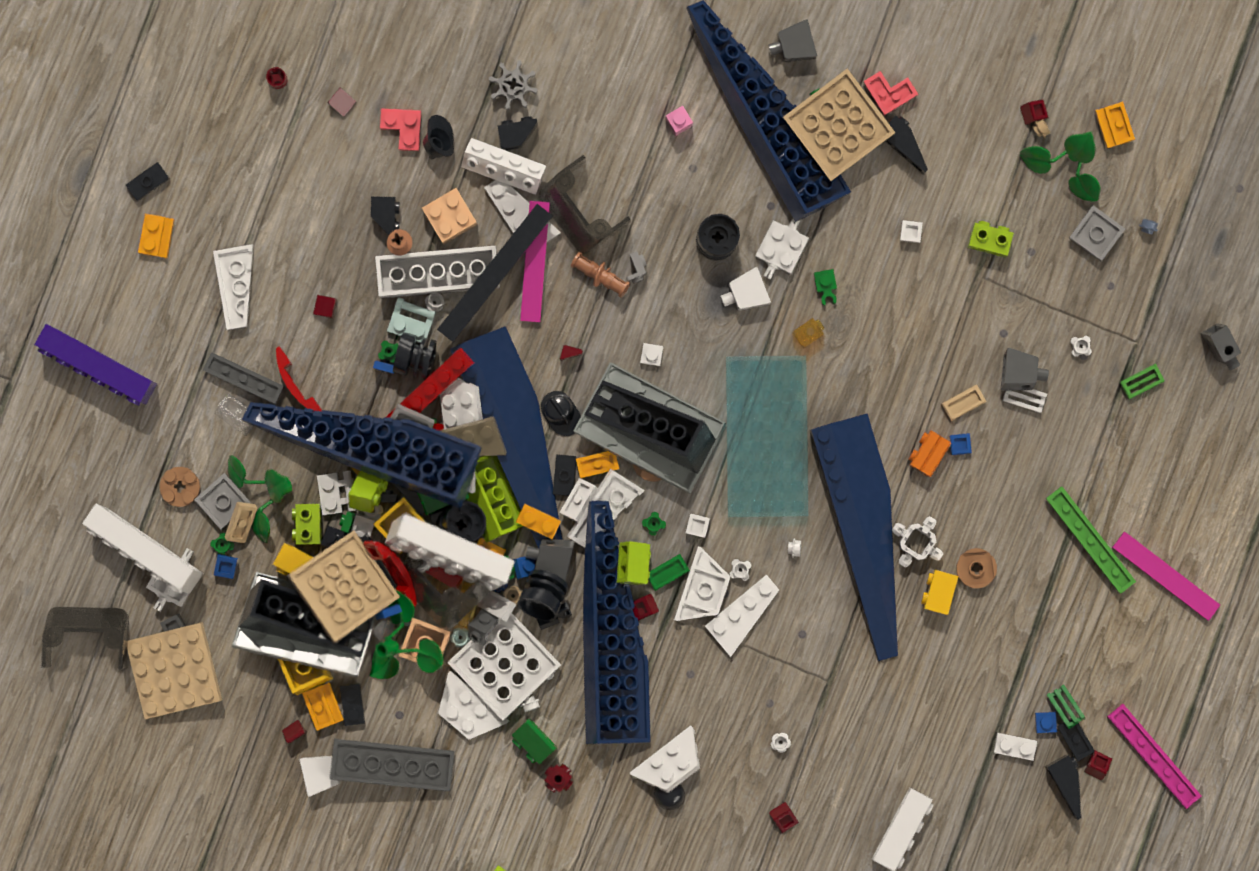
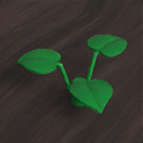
M1091 131L1067 137L1064 141L1065 151L1053 159H1050L1051 154L1047 149L1039 146L1027 147L1020 151V156L1026 166L1038 174L1049 172L1051 163L1068 154L1071 161H1078L1076 177H1071L1068 181L1071 192L1085 201L1094 202L1099 200L1101 187L1098 180L1090 174L1080 175L1081 164L1090 163L1095 157L1096 147Z
M230 455L228 459V475L238 488H242L243 483L266 484L271 500L256 511L251 527L258 539L263 543H268L270 523L263 510L273 502H280L283 495L291 493V482L288 477L280 475L273 469L266 471L265 480H247L243 464L235 456Z
M396 590L400 597L389 604L388 607L400 605L402 612L389 617L392 623L400 625L389 636L385 637L384 642L376 645L369 676L377 679H389L396 676L400 665L394 655L411 652L418 653L416 660L422 671L426 673L436 672L443 666V654L440 647L433 640H421L419 642V649H399V644L392 640L405 626V623L412 621L415 611L412 601Z

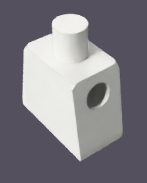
M757 267L729 283L731 292L721 295L724 307L736 303L739 311L771 303Z
M332 756L304 757L300 759L308 797L340 784V780L329 779Z

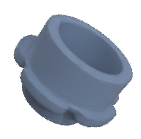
M1143 219L1142 223L1139 224L1142 227V232L1153 234L1154 231H1158L1157 222Z

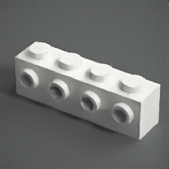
M471 138L465 150L461 167L536 195L542 182L546 165Z
M909 787L872 857L874 861L892 871H895L896 868H901L905 860L903 858L905 851H910L913 846L914 840L912 838L915 832L919 833L923 827L924 822H922L924 815H929L933 808V804H931L932 799Z

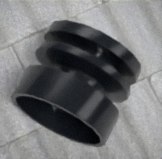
M719 213L708 216L700 224L697 231L696 245L699 252L707 259L714 261L724 260L731 256L739 242V227L735 220L728 215ZM715 235H718L719 239H721L719 243H715V239H712Z
M403 332L397 348L393 372L406 376L409 369L413 368V378H417L421 370V380L425 381L434 367L437 355V341L431 339L429 347H426L427 338L424 337L420 345H416L417 336Z
M464 501L461 508L450 506L443 510L437 518L436 527L472 543L484 534L486 517L483 510L477 504Z
M532 570L528 575L525 589L522 590L517 605L524 613L531 617L544 621H553L558 615L561 607L560 602L564 600L569 586L567 582L554 573L545 570Z

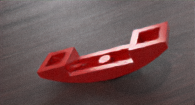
M280 346L277 347L276 359L278 369L291 394L304 407L314 411H322L314 397H310L307 400L304 398L286 370L292 363Z
M365 541L363 545L373 560H381L397 584L395 589L409 598L415 607L417 602L414 585L409 572L400 558L391 549L379 542Z

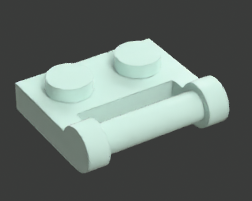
M398 297L387 332L402 336L403 332L414 334L417 336V342L421 343L424 337L428 338L436 311H430L405 302L403 298ZM401 309L427 317L426 323L401 315Z

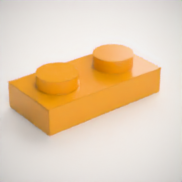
M608 451L576 459L580 478L606 473L610 469L613 471L619 470L616 455Z
M524 503L516 522L553 539L561 520Z

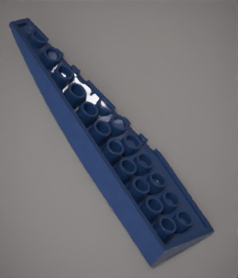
M704 0L688 6L686 9L712 70L738 122L795 222L816 213L850 194L851 191L842 175L840 174L830 181L783 118L797 107L796 105L793 106L786 98V93L775 86V81L754 57L751 58L746 53V48L743 44H739L732 37L733 33L720 23V18Z
M506 326L450 348L452 355L462 348L474 362L462 374V377L466 383L479 387L482 418L486 419L493 416L495 418L507 451L506 455L497 456L520 508L522 509L525 503L559 519L556 499L553 494V481L539 401ZM560 525L553 539L563 540ZM530 529L538 548H540L542 539H550Z
M250 402L242 418V421L300 447L458 508H461L467 496L482 449L479 445L407 419L394 420L389 417L376 418L371 415L358 416L353 413L326 410L314 411L308 408L295 409L290 406L277 407L272 404Z
M867 413L811 429L810 433L878 661L898 656L891 491Z
M589 501L583 585L586 744L650 742L648 658L644 654V642L639 634L638 618L633 613L635 606L629 584L617 583L619 541L618 537H615L613 529L615 525L609 501Z

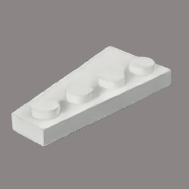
M495 180L484 187V189L514 233L528 216L530 203L510 185ZM550 222L548 223L547 242L561 234Z
M253 244L213 251L226 329L233 330L247 327Z
M610 469L591 501H609L614 520L624 508H627L632 503L631 501L641 495L645 490ZM588 506L579 522L574 524L567 535L568 538L584 548L586 543Z
M767 575L705 625L730 657L779 591Z

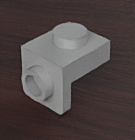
M637 251L630 254L636 273L626 277L627 281H632L633 284L644 280L643 276L646 275L644 266L647 265L643 254L639 255Z

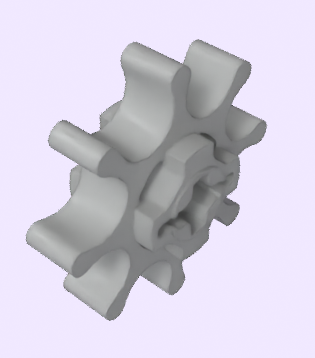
M520 60L517 61V67L513 71L506 70L504 63H500L499 66L504 72L503 76L499 79L492 76L489 77L491 83H497L500 86L499 91L491 95L492 99L495 100L498 96L506 97V110H510V104L513 100L521 101L523 107L526 108L527 103L523 99L524 94L527 92L538 93L537 88H531L527 85V81L535 77V71H531L527 75L521 74L520 67L522 62ZM516 81L517 86L520 87H514V90H512L508 84Z

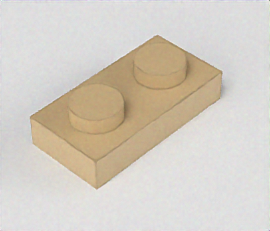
M236 503L225 534L227 541L246 542L257 511L255 504Z

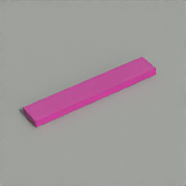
M530 201L529 213L536 204H539L549 212L550 202ZM548 224L526 250L520 321H541Z
M1125 531L1112 546L1114 550L1207 621L1210 620L1220 607L1218 602Z
M1124 704L1118 706L1107 716L1185 809H1188L1202 797Z

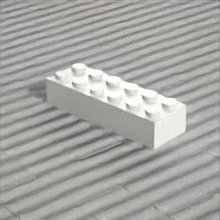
M496 246L407 253L402 256H375L379 297L391 298L468 291L497 255Z
M95 504L82 523L88 527L86 529L87 532L95 537L104 538L102 540L103 543L111 548L120 549L118 553L127 559L136 560L134 564L143 570L152 571L151 575L159 581L169 582L167 586L181 594L183 592L191 593L203 575L201 571L104 506Z
M407 514L400 516L392 522L385 544L389 545L394 551L406 552L413 559L427 561L426 564L429 566L441 567L445 569L446 573L460 575L463 577V580L469 583L476 582L481 584L483 589L489 591L495 590L507 583L514 561Z

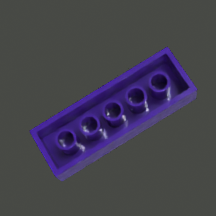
M45 324L34 344L39 347L38 352L50 358L53 355L56 356V362L68 368L70 365L74 366L73 371L87 377L89 374L92 376L91 381L103 387L105 384L109 385L108 390L120 396L124 393L127 395L126 400L138 406L141 403L147 404L157 386V383L48 324Z

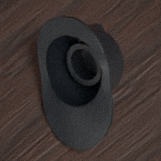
M433 115L429 118L427 134L423 139L424 149L429 154V159L431 160L443 156L449 157L454 153L453 129L448 120L441 115Z
M561 391L548 393L541 402L543 416L557 434L561 436L575 434L574 429L581 418L578 409L566 393Z

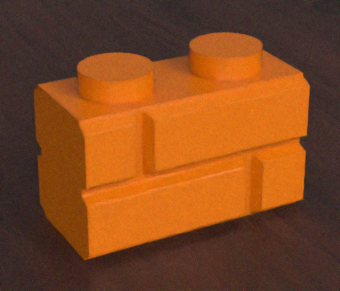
M931 430L928 434L924 432L919 440L921 446L918 451L914 449L908 458L911 461L909 466L929 478L951 445L950 441Z

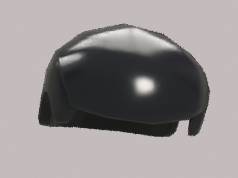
M681 784L669 793L655 786L654 798L661 808L674 810L683 804L685 791Z

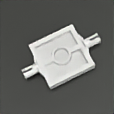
M793 218L789 226L782 225L773 220L755 255L769 265L763 275L767 278L768 276V279L771 280L776 269L792 274L809 241L808 237L796 230L801 220L795 222Z
M186 548L182 559L189 563L188 561L194 551ZM152 576L146 588L155 592L159 597L153 608L161 612L166 601L173 602L182 607L190 593L183 592L181 594L167 586L169 582L159 581Z

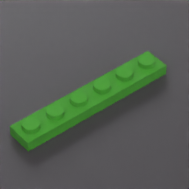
M1062 486L1045 498L1119 594L1136 582Z

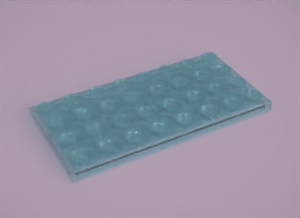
M806 356L726 357L728 517L808 516Z

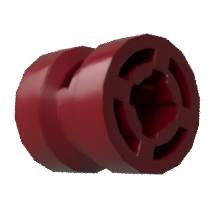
M273 67L266 74V80L273 89L280 90L287 85L288 77L281 68Z

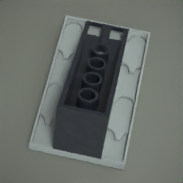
M610 362L578 421L574 433L691 494L694 485L726 427V423Z
M256 572L231 647L321 670L357 677L376 617L373 615L333 643L289 579Z

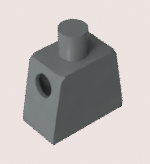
M808 19L779 31L777 34L779 42L768 44L770 55L782 53L784 62L814 60L817 58Z
M1217 323L1200 333L1218 362L1226 363L1229 370L1240 366L1236 356L1241 351L1227 325Z
M1007 348L1003 357L1001 390H1033L1037 380L1047 382L1049 370L1038 368L1039 358L1037 356Z
M542 539L539 549L528 546L525 558L537 560L535 570L549 571L566 581L575 541Z

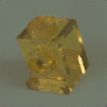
M811 318L792 333L804 349L822 337L825 328L819 319L815 321ZM808 328H812L814 330L813 335L807 334Z

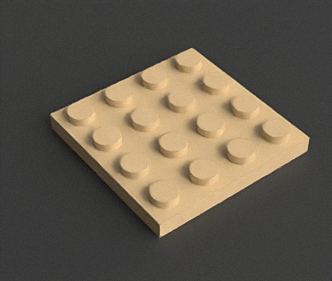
M848 69L844 70L783 117L830 181L834 180L895 134V131Z
M352 531L288 575V578L333 643L400 597L376 561L370 557L355 531Z
M203 622L125 641L145 719L222 701Z

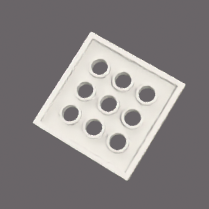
M512 613L507 622L499 618L498 624L487 636V643L484 646L470 640L447 662L502 721L561 666ZM502 630L510 631L511 637L508 641L500 639V632ZM490 643L496 646V652L493 655H488L485 652V647ZM517 644H522L525 648L524 653L520 656L515 655L513 651ZM475 657L480 658L482 661V665L478 669L471 667V660ZM502 658H507L510 661V666L506 670H502L499 667V661ZM530 659L538 661L539 665L536 670L528 668L527 663ZM488 672H493L496 677L495 681L491 684L486 683L484 679L485 674ZM515 673L523 674L524 681L521 684L513 682V675ZM503 686L509 689V696L506 698H501L498 695V690Z

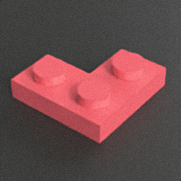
M881 71L863 81L884 116L918 96L909 78L890 87Z
M381 108L380 129L400 130L399 150L419 151L421 111Z

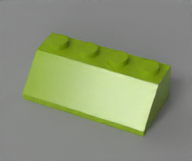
M498 456L479 457L475 469V492H468L470 498L467 501L477 504L483 510L486 517V529L483 537L485 542H489L524 526L516 522L521 508Z

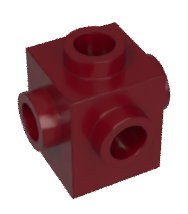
M557 763L555 767L550 765L544 773L547 776L544 780L547 782L545 786L554 793L556 791L561 792L562 790L567 791L573 783L571 780L573 775L570 774L572 770L563 763L561 766ZM556 775L562 776L561 782L555 781Z

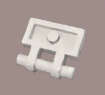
M351 471L343 472L344 480L339 481L337 473L317 476L322 515L343 513V504L348 505V512L356 511V509L349 508L348 493L354 484ZM345 486L346 498H341L339 487Z

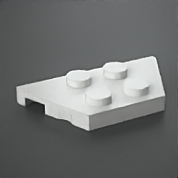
M458 378L440 394L444 429L483 419L478 386L466 383Z
M699 546L674 618L676 621L718 615L731 577Z
M449 671L438 714L466 738L471 739L509 722L507 718L502 721L471 687L452 671Z
M689 726L630 772L632 777L669 793L700 769L693 727Z

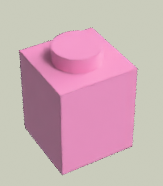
M684 106L679 107L665 117L675 136L693 126V122Z

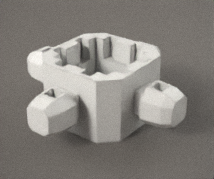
M929 516L924 520L923 526L913 524L909 525L907 530L900 523L894 525L892 532L898 537L902 536L899 541V547L905 552L899 559L900 565L906 568L911 564L912 557L920 560L925 559L928 554L934 560L939 561L943 552L939 548L933 547L937 541L935 534L930 532L936 525L934 518ZM914 529L930 539L921 554H917L904 545Z

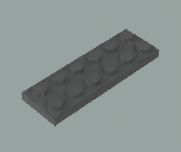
M334 739L329 779L450 791L455 751Z

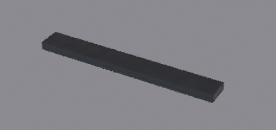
M536 204L438 327L437 330L450 341H455L553 218L549 212L539 204Z

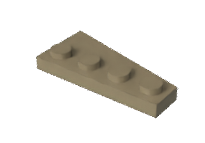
M494 416L440 430L446 434L481 446L480 456L506 455L507 453Z

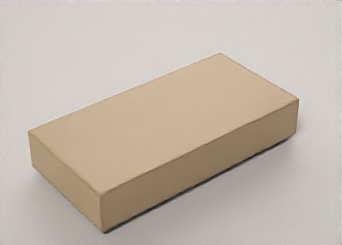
M976 384L941 405L950 421H953L984 404L986 400Z

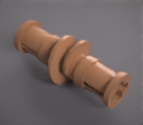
M394 230L387 239V247L394 255H405L412 248V237L405 230Z
M578 252L571 263V268H577L586 276L593 278V285L595 287L603 284L604 287L618 293L620 298L625 295L630 286L629 281L625 282L614 273H610L611 267L605 270V262L599 266L594 261H590L582 256L583 253Z

